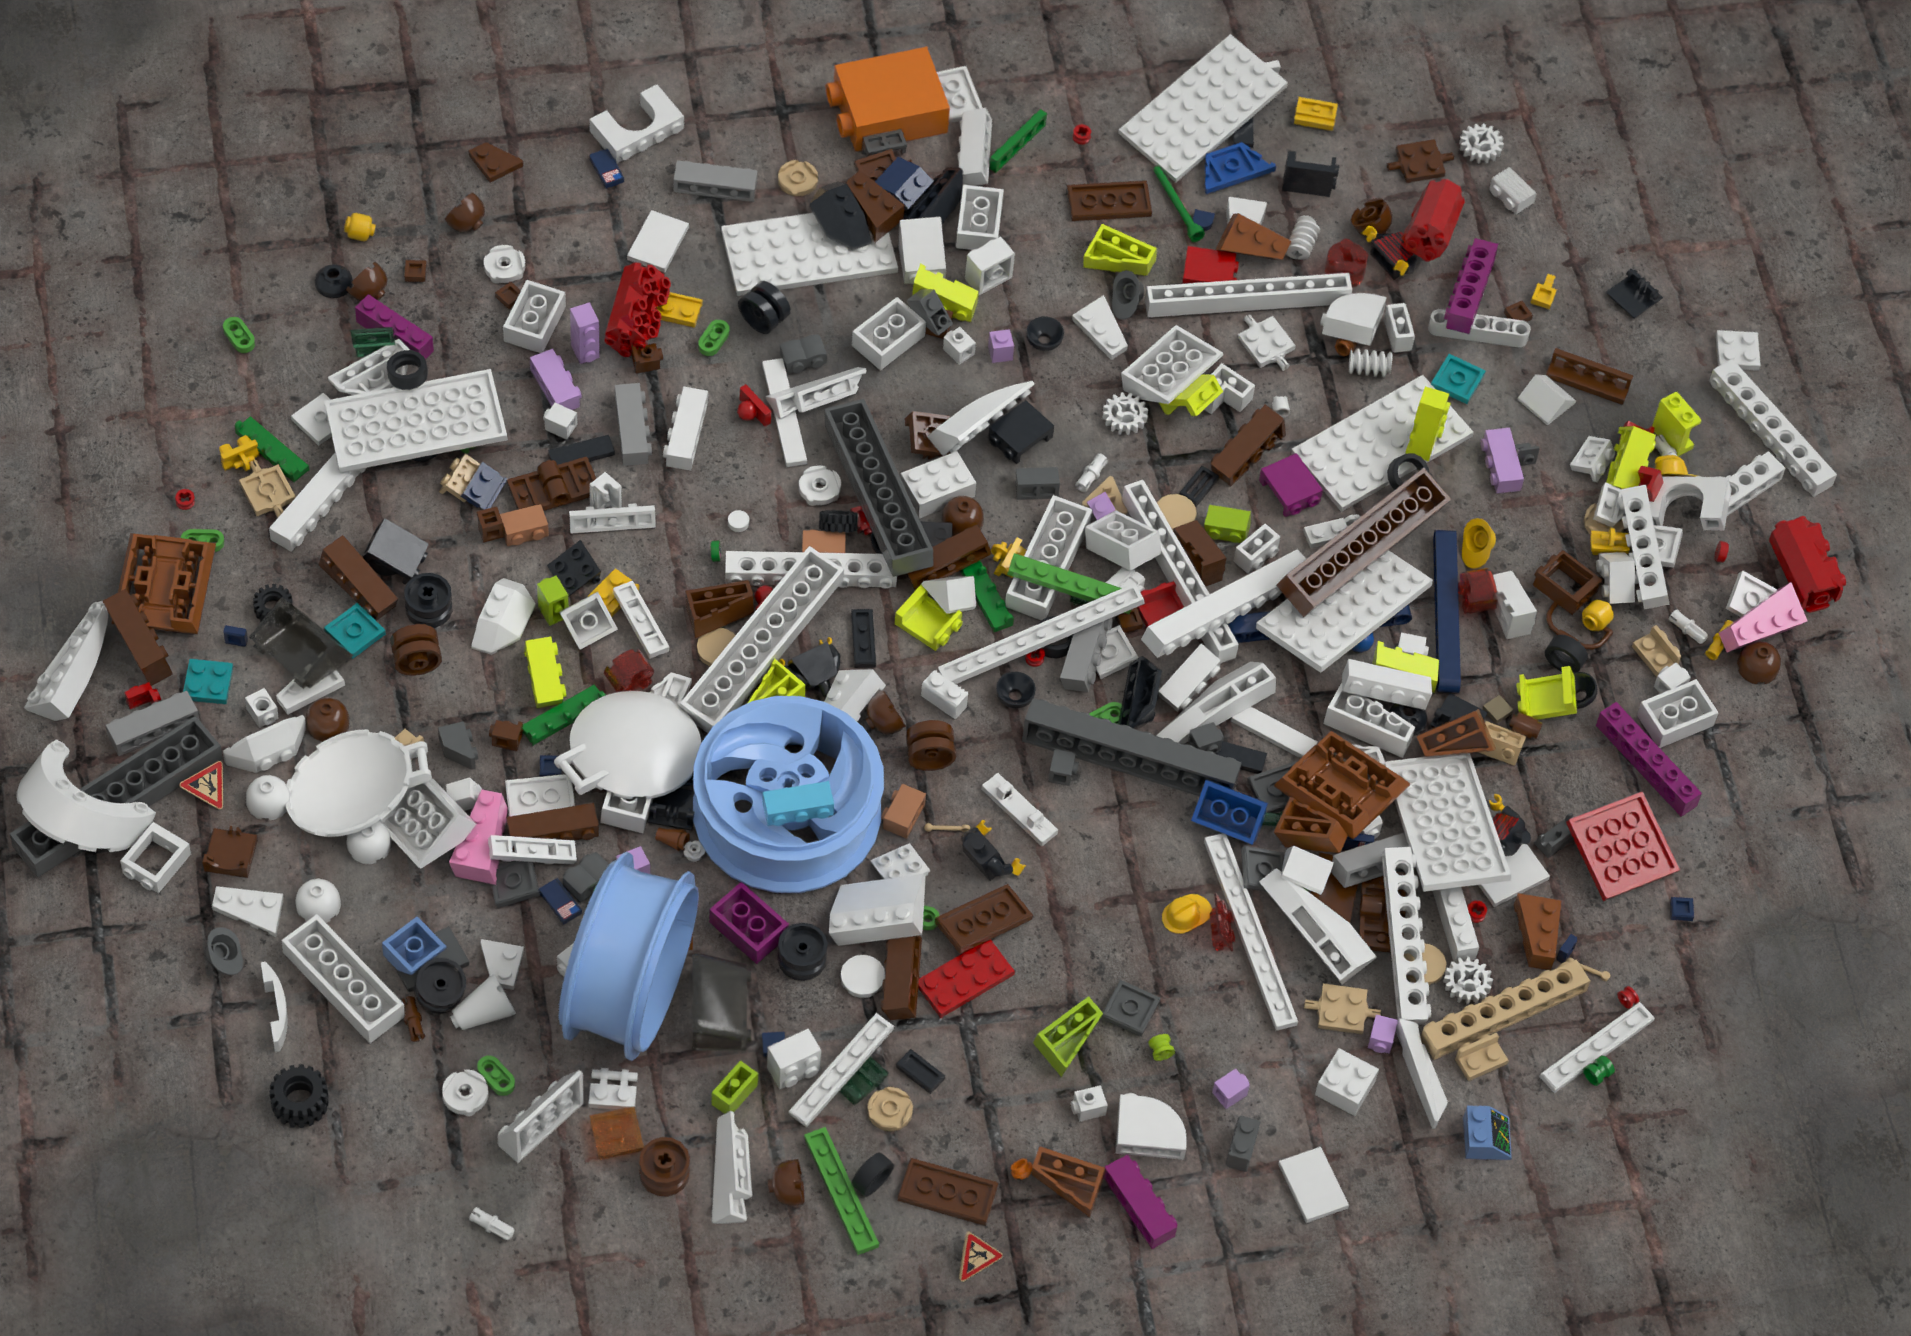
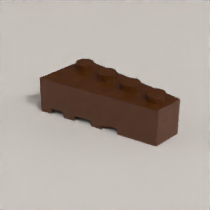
M1266 404L1261 409L1258 408L1253 413L1252 419L1240 427L1235 438L1227 441L1224 450L1220 454L1214 455L1211 460V471L1219 475V478L1229 486H1232L1249 470L1251 462L1254 464L1261 459L1265 449L1270 451L1275 446L1274 442L1277 438L1282 440L1286 436L1284 418Z
M343 535L322 550L319 566L376 621L396 607L398 601L396 595Z
M124 589L103 600L108 613L144 674L146 681L152 686L173 675L165 659L169 655L163 645L158 646L156 643L159 638L153 628L149 629L146 624L149 623V620L144 611L139 613L137 606L140 604L135 595H129L127 590Z

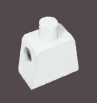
M1229 197L1226 211L1227 225L1232 214L1236 213L1262 225L1267 202Z

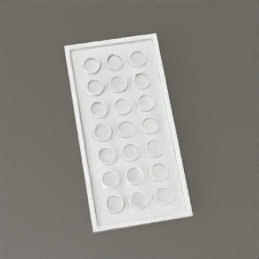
M1230 34L1119 129V134L1154 165L1160 166L1163 172L1176 183L1206 157V154L1215 150L1287 87L1288 82Z
M813 213L721 226L737 296L750 292L759 281H767L779 290L898 273V265L889 232L876 243L870 233L872 244L852 250L848 246L826 237Z
M491 369L425 381L418 388L411 390H402L394 387L324 401L340 473L508 440Z
M1423 375L1292 448L1291 454L1297 453L1322 490L1341 512L1390 484L1387 477L1389 464L1395 458L1405 454L1424 388L1426 386L1435 389ZM1451 406L1447 414L1448 417L1442 438H1437L1429 461L1473 436L1474 432ZM1404 462L1398 468V476L1401 478L1417 468L1411 462Z
M1388 551L1307 616L1303 617L1287 599L1256 623V629L1321 673L1430 588L1433 579Z
M1470 753L1427 756L1385 762L1387 768L1410 783V786L1394 801L1408 845L1411 847L1412 854L1416 856V870L1424 892L1511 881V873Z

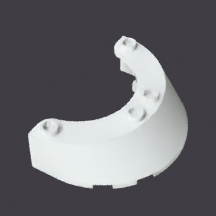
M58 740L51 742L19 783L17 802L23 807V815L33 826L47 836L63 844L65 840L78 844V849L96 852L97 848L108 849L109 852H116L132 847L152 824L156 812L143 802L111 803L91 797L79 790L68 780L63 770V762L69 755V749Z

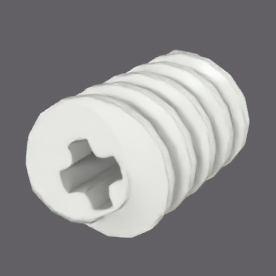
M1303 215L1297 219L1294 230L1289 238L1291 244L1286 252V255L1290 258L1307 260L1310 257V253L1320 233V228L1312 217Z
M1359 348L1355 350L1354 354L1351 349L1349 373L1352 374L1354 369H1357V373L1360 375L1364 369L1366 376H1368L1370 371L1373 370L1374 377H1377L1379 371H1381L1382 377L1385 378L1387 372L1391 373L1392 352H1389L1387 357H1385L1384 351H1381L1379 356H1377L1376 351L1373 350L1369 356L1367 349L1363 351L1362 355Z

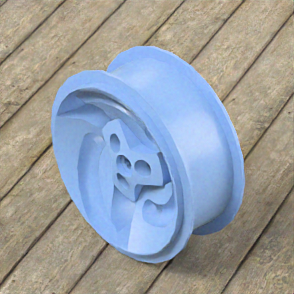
M773 696L751 701L729 712L711 728L699 747L694 763L693 811H695L693 823L699 842L710 859L727 875L756 889L773 893H803L824 888L846 877L866 858L875 844L881 824L884 767L877 746L864 727L846 712L826 702L802 696ZM786 745H799L803 747L798 753H790L785 749ZM816 750L836 759L830 776L823 763L814 756ZM750 768L746 778V786L725 780H717V778L730 770ZM829 781L834 800L835 815L824 819L813 818L807 819L804 822H789L781 826H767L762 804L764 791ZM739 800H747L752 804V807L748 812L741 813L735 808L734 804ZM810 826L819 841L805 843L801 838L793 836L788 830H797Z
M629 852L621 854L617 860L609 864L588 903L567 965L559 1003V1022L562 1025L563 1037L571 1041L581 1030L590 1031L624 1045L625 1058L631 1061L640 1052L648 1049L668 1011L691 942L699 899L698 888L695 886V878L691 872L688 871L683 874L679 881L640 872L634 869L633 855Z

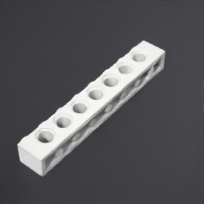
M1733 359L1713 369L1709 380L1712 387L1718 390L1724 397V400L1736 410L1740 418L1746 421L1750 429L1763 440L1766 447L1773 451L1777 459L1789 469L1792 476L1800 481L1806 491H1809L1814 497L1833 486L1837 474Z
M726 551L725 584L749 580L750 585L777 586L787 574V570L791 569L804 552ZM821 553L844 569L843 581L838 587H896L897 576H892L883 554Z
M1411 847L1385 848L1381 856L1397 1019L1425 1025L1428 1018L1431 1017V1006L1427 1004L1426 996L1429 995V985L1424 980V974L1427 973L1426 961L1422 960L1425 944L1424 940L1420 939V931H1422L1423 925L1422 919L1418 918L1420 898L1419 896L1416 897L1415 890L1418 888V877L1414 875L1413 867H1416V856L1412 854ZM1395 869H1403L1406 875L1401 876L1397 874ZM1397 890H1405L1408 896H1400ZM1400 911L1408 912L1410 918H1403L1400 915ZM1402 932L1410 933L1412 939L1406 940L1403 938ZM1404 954H1411L1414 957V961H1407ZM1406 976H1414L1416 978V983H1410L1406 979ZM1408 997H1415L1419 1004H1411Z

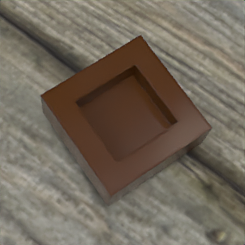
M406 260L405 282H426V261Z
M510 281L495 292V297L506 308L511 309L521 290Z
M1523 301L1510 305L1504 310V314L1508 319L1528 322L1533 317V314Z
M1137 607L1131 609L1130 614L1121 613L1116 616L1123 632L1142 629L1143 623Z

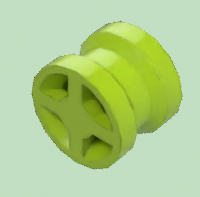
M1168 1034L1154 1036L1148 1041L1149 1047L1154 1051L1152 1055L1156 1061L1166 1060L1175 1054L1174 1047L1170 1045L1171 1039Z

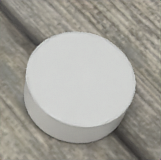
M740 510L730 513L728 516L729 528L735 532L745 531L749 526L748 514Z

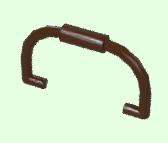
M1553 602L1546 614L1549 628L1556 635H1567L1579 641L1554 626L1552 613L1558 604ZM1605 627L1603 631L1606 634L1598 643L1581 644L1585 649L1593 650L1599 648L1611 637L1613 630Z

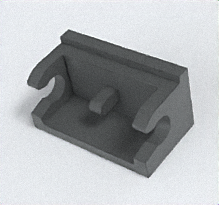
M902 129L863 137L862 152L863 155L866 154V157L890 149L892 151L901 149V154L906 153L907 142Z
M1058 467L1016 468L1015 487L1017 500L1051 499L1053 495L1059 497L1060 480Z
M1573 813L1566 815L1564 820L1545 834L1539 835L1537 840L1534 841V844L1547 858H1550L1574 840L1566 824L1569 819H1572Z

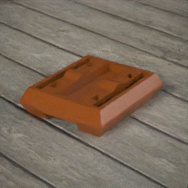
M130 533L118 592L126 589L130 595L132 581H134L135 597L140 604L139 608L137 606L139 613L144 611L149 620V623L146 625L149 629L198 634L216 543ZM142 549L145 552L142 558L143 563L142 566L137 567L136 576H134L139 550ZM199 556H200V557H202V560L200 561V565H199V572H198L197 582L194 583L195 575H196V571H197V566H198V561H199ZM193 588H195L194 596L192 599V608L190 609L189 618L187 619Z
M1331 731L1296 762L1274 787L1289 798L1291 796L1301 804L1305 803L1311 809L1336 819L1348 837L1354 840L1410 786V783Z

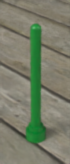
M1155 166L1153 169L1155 175L1188 227V237L1192 242L1200 241L1205 236L1203 228L1194 223L1161 167Z

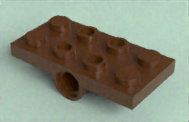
M587 456L559 465L554 460H548L541 463L535 472L507 479V486L517 510L541 504L543 511L590 498V483L596 479V476Z
M1396 871L1401 876L1406 875L1405 872ZM1384 876L1361 882L1359 936L1372 951L1391 953ZM1397 890L1400 896L1406 897L1405 890ZM1400 911V915L1403 918L1406 916V911Z

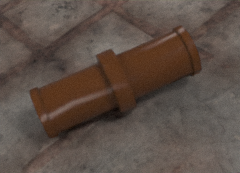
M407 996V1003L405 998L401 1000L405 1010L404 1023L408 1025L411 1041L419 1042V1035L422 1040L425 1038L421 1025L422 1015L418 1012L415 997Z

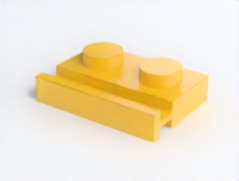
M1299 97L1294 124L1333 131L1338 104Z
M670 292L667 304L658 307L657 310L660 311L661 320L695 328L700 309L703 305V299Z
M615 568L588 597L598 592L611 617H613L621 609L613 594V588L632 580ZM635 584L636 588L639 590V584Z

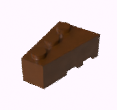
M859 170L846 181L865 215L868 229L875 243L899 224L900 220H903L904 204Z
M1197 520L1175 527L1173 532L1205 587L1222 581L1227 557L1207 534L1204 527Z
M749 580L685 591L686 610L695 638L754 613L753 592Z

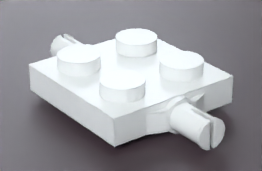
M1252 315L1246 316L1244 321L1250 328L1238 334V339L1258 366L1262 368L1269 363L1277 362L1283 371L1285 368L1287 369L1290 365L1286 362L1284 356L1295 350V344L1273 316L1256 323Z

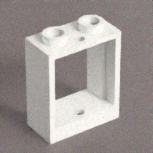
M153 822L121 859L122 872L127 878L139 881L147 890H154L159 893L191 855L190 845ZM152 841L173 853L172 857L156 876L134 863Z

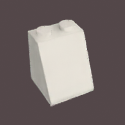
M941 217L900 220L898 248L904 284H913L920 263L926 266V270L934 274L940 272L944 274L943 278H945L946 263Z

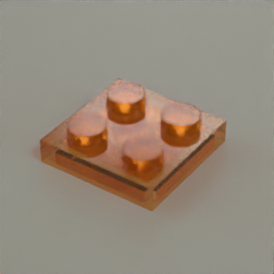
M635 1107L589 1115L599 1160L641 1152L644 1148Z

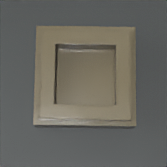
M1500 695L1483 705L1482 710L1488 712L1487 715L1495 724H1498L1513 713L1511 706Z

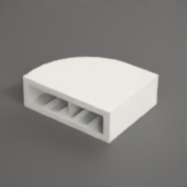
M1355 293L1339 297L1330 305L1327 314L1323 313L1320 323L1323 326L1322 334L1370 346L1383 317L1387 297L1367 293Z
M1133 1093L1120 1094L1116 1154L1184 1160L1187 1142L1186 1131L1178 1114L1167 1104L1157 1099L1137 1096Z

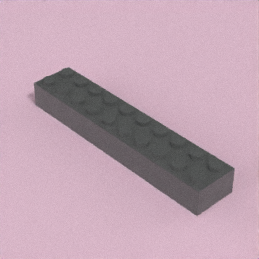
M861 399L824 409L826 430L892 576L895 577L932 567L933 548L865 400Z
M1032 699L1025 717L1022 742L1054 751V749H1066L1076 753L1075 758L1197 796H1200L1206 780L1235 790L1242 762L1236 761L1231 757L1219 756L1212 751H1203L1189 744L1177 743L1169 738H1161L1150 732L1138 731L1130 726L1112 723L1108 719H1099L1090 716L1088 713L1070 710L1066 706H1057L1042 699Z
M194 716L79 790L91 797L106 802L121 804L143 802L149 807L179 788L180 782L223 759L221 745L198 718ZM30 822L25 823L10 833L12 847L37 877H40L82 850L78 849V844L66 840L63 844L52 839Z

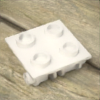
M910 843L871 860V863L883 879L920 874L927 876L930 872V869Z

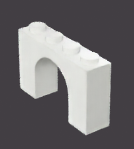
M657 84L640 93V106L653 120L649 127L639 131L626 130L613 119L607 110L590 119L591 134L604 149L608 148L616 164L629 159L638 152L645 151L655 143H660L665 138L677 134L684 129L683 114Z
M1662 476L1664 483L1655 501H1649L1654 525L1663 526L1666 508L1672 501L1683 496H1693L1703 501L1700 515L1703 530H1725L1731 495L1728 477Z

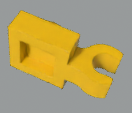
M1547 274L1544 285L1537 283L1531 304L1550 310L1557 289L1552 288L1555 279L1554 275Z

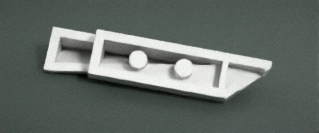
M853 368L767 395L766 400L779 418L785 417L797 409L798 412H805L855 394L859 388L857 384L862 374H866V368Z
M1399 1019L1396 1033L1403 1048L1402 1055L1433 1129L1436 1128L1442 1113L1447 1107L1448 1101L1426 1047L1422 1044L1418 1024Z
M732 1111L717 1119L712 1223L715 1224L747 1221L743 1199L746 1200L752 1197L748 1134L744 1128L738 1129L734 1123L735 1114Z

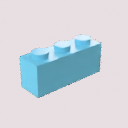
M829 781L763 792L762 804L767 826H781L785 823L804 822L807 819L813 818L824 819L834 815V800Z

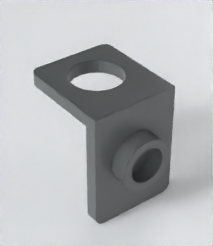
M1530 443L1515 445L1516 452L1519 450L1518 459L1520 466L1536 464L1540 451L1539 446L1531 447Z

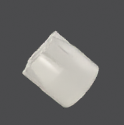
M1275 396L1272 402L1273 410L1283 418L1289 416L1290 409L1287 397Z

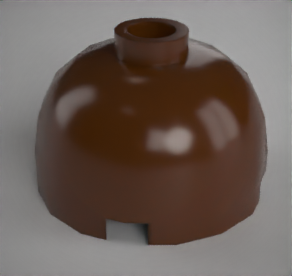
M472 192L460 201L461 204L457 207L455 206L445 218L447 224L455 231L468 232L471 229L476 231L483 225L481 220L485 215V207L481 199Z
M1381 198L1363 203L1365 207L1361 210L1357 208L1352 214L1351 222L1361 235H1363L1362 233L1367 226H1372L1376 229L1377 233L1384 234L1390 228L1393 219L1390 207Z
M377 262L372 263L375 267L371 269L368 266L351 282L354 285L352 289L347 287L346 291L356 300L362 301L369 294L379 301L386 294L384 289L387 286V275Z
M955 497L945 505L942 512V523H952V537L975 525H978L981 530L984 523L983 509L971 497Z
M1763 641L1748 644L1743 648L1737 660L1739 674L1752 684H1758V682L1768 684L1777 677L1781 666V657L1777 649Z
M884 690L872 697L867 705L869 717L866 718L872 730L876 728L880 733L889 735L899 732L906 727Z
M323 697L317 699L309 706L306 713V726L309 734L314 739L324 742L333 736L347 732L349 729V714L346 706L341 701L332 697Z
M798 1159L781 1162L774 1168L772 1179H768L769 1193H774L776 1200L788 1206L805 1203L804 1185L801 1180L802 1171Z

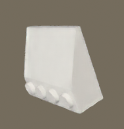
M1175 325L1121 373L1123 390L1127 393H1132L1134 397L1139 396L1140 400L1169 404L1223 356V352Z
M434 779L408 788L397 806L380 820L387 827L390 837L419 868H423L462 843L476 826V823Z
M920 874L840 885L830 913V936L838 946L922 935L926 876Z
M579 1070L562 1077L559 1081H554L543 1096L536 1097L526 1111L523 1110L516 1116L512 1124L506 1125L500 1130L498 1146L519 1163L583 1105V1073Z

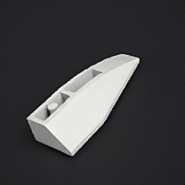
M1029 381L1012 385L975 400L936 428L928 436L929 440L942 456L946 455L949 451L951 453L956 452L962 445L973 439L976 434L986 429L990 425L988 423L989 420L992 419L995 422L1003 415L1002 410L1006 408L1009 411L1017 404L1015 400L1026 398L1031 393L1029 389L1034 385V382Z
M103 601L95 602L89 607L87 614L45 672L38 678V684L27 698L28 701L24 707L27 711L54 721L70 717L90 680L103 644L109 615Z
M1249 662L1216 680L1156 736L1169 738L1174 742L1185 744L1188 742L1191 729L1212 722L1217 726L1274 694L1276 677L1264 663Z
M1276 868L1259 881L1341 985L1377 958L1348 921L1301 886L1280 878L1281 871Z

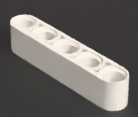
M1437 309L1432 312L1428 325L1429 332L1435 336L1512 347L1525 346L1531 330L1530 325L1522 320L1476 314L1470 334L1446 329L1447 320L1444 319L1446 310Z

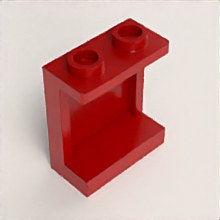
M1188 246L1182 284L1237 280V278L1233 277L1234 273H1238L1239 261H1235L1236 253Z
M1174 581L1165 582L1156 588L1140 592L1145 604L1138 606L1137 609L1146 627L1184 608L1175 591L1176 583Z

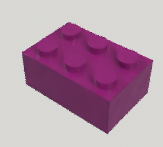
M742 882L709 909V922L756 964L778 946L780 935L789 927V923Z

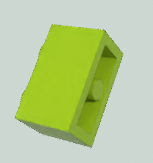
M1209 505L1204 529L1213 540L1219 539L1233 543H1242L1248 537L1251 525V511Z
M557 575L545 578L540 583H537L538 608L549 626L563 621L560 612L569 607L568 594Z
M740 1060L712 1092L711 1105L724 1114L730 1111L734 1113L758 1086V1073Z

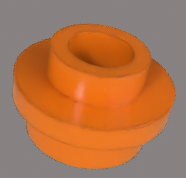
M1027 1159L1016 1161L1011 1166L1013 1178L1025 1179L1029 1177L1033 1165Z

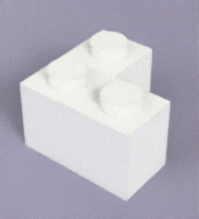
M1221 363L1211 375L1216 377L1223 392L1204 410L1212 414L1224 401L1241 412L1253 399L1255 385Z
M1625 552L1599 553L1596 569L1605 579V585H1602V597L1610 604L1635 602V561Z

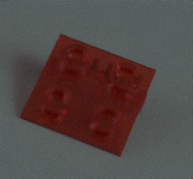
M1214 893L1215 908H1212L1209 913L1212 929V946L1215 947L1216 951H1221L1224 947L1228 946L1232 952L1233 942H1235V934L1233 929H1231L1233 915L1231 910L1226 908L1225 901L1221 900L1217 893Z

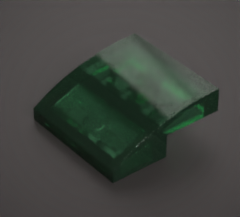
M393 327L355 329L350 331L353 348L356 350L357 357H366L384 346L395 345L397 340Z
M870 1056L839 1092L853 1105H856L871 1093L889 1073Z

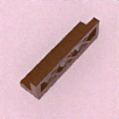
M1557 348L1553 352L1551 363L1546 372V376L1551 380L1621 405L1624 404L1633 379L1631 374ZM1557 356L1565 359L1566 362L1557 359ZM1579 364H1580V365H1583V366H1585L1586 368H1585V369H1584V368H1581V367H1579L1578 365H1579ZM1617 378L1625 380L1627 383L1618 381Z

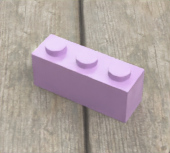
M590 302L570 308L571 346L580 364L592 362L599 358V320Z
M550 349L530 357V370L551 407L554 403H557L570 410L579 408L580 398L582 397L578 386L573 385L572 376L569 371H565L560 355L557 356L554 350Z
M1510 428L1486 430L1484 438L1481 439V449L1486 453L1485 463L1486 467L1490 468L1491 485L1495 486L1496 493L1521 491L1524 477Z

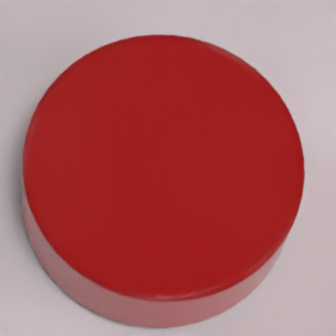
M1718 542L1714 557L1716 562H1725L1729 550L1727 542Z

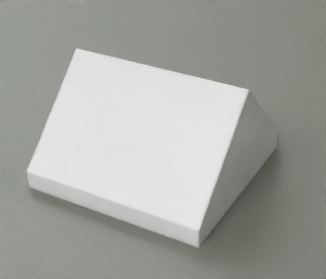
M1535 375L1518 397V401L1547 426L1576 403L1575 399L1546 375Z
M974 576L946 577L922 582V586L947 614L956 613L958 610H973L976 607Z
M598 592L560 612L579 649L618 630Z
M1292 846L1287 848L1280 878L1321 895L1334 863Z

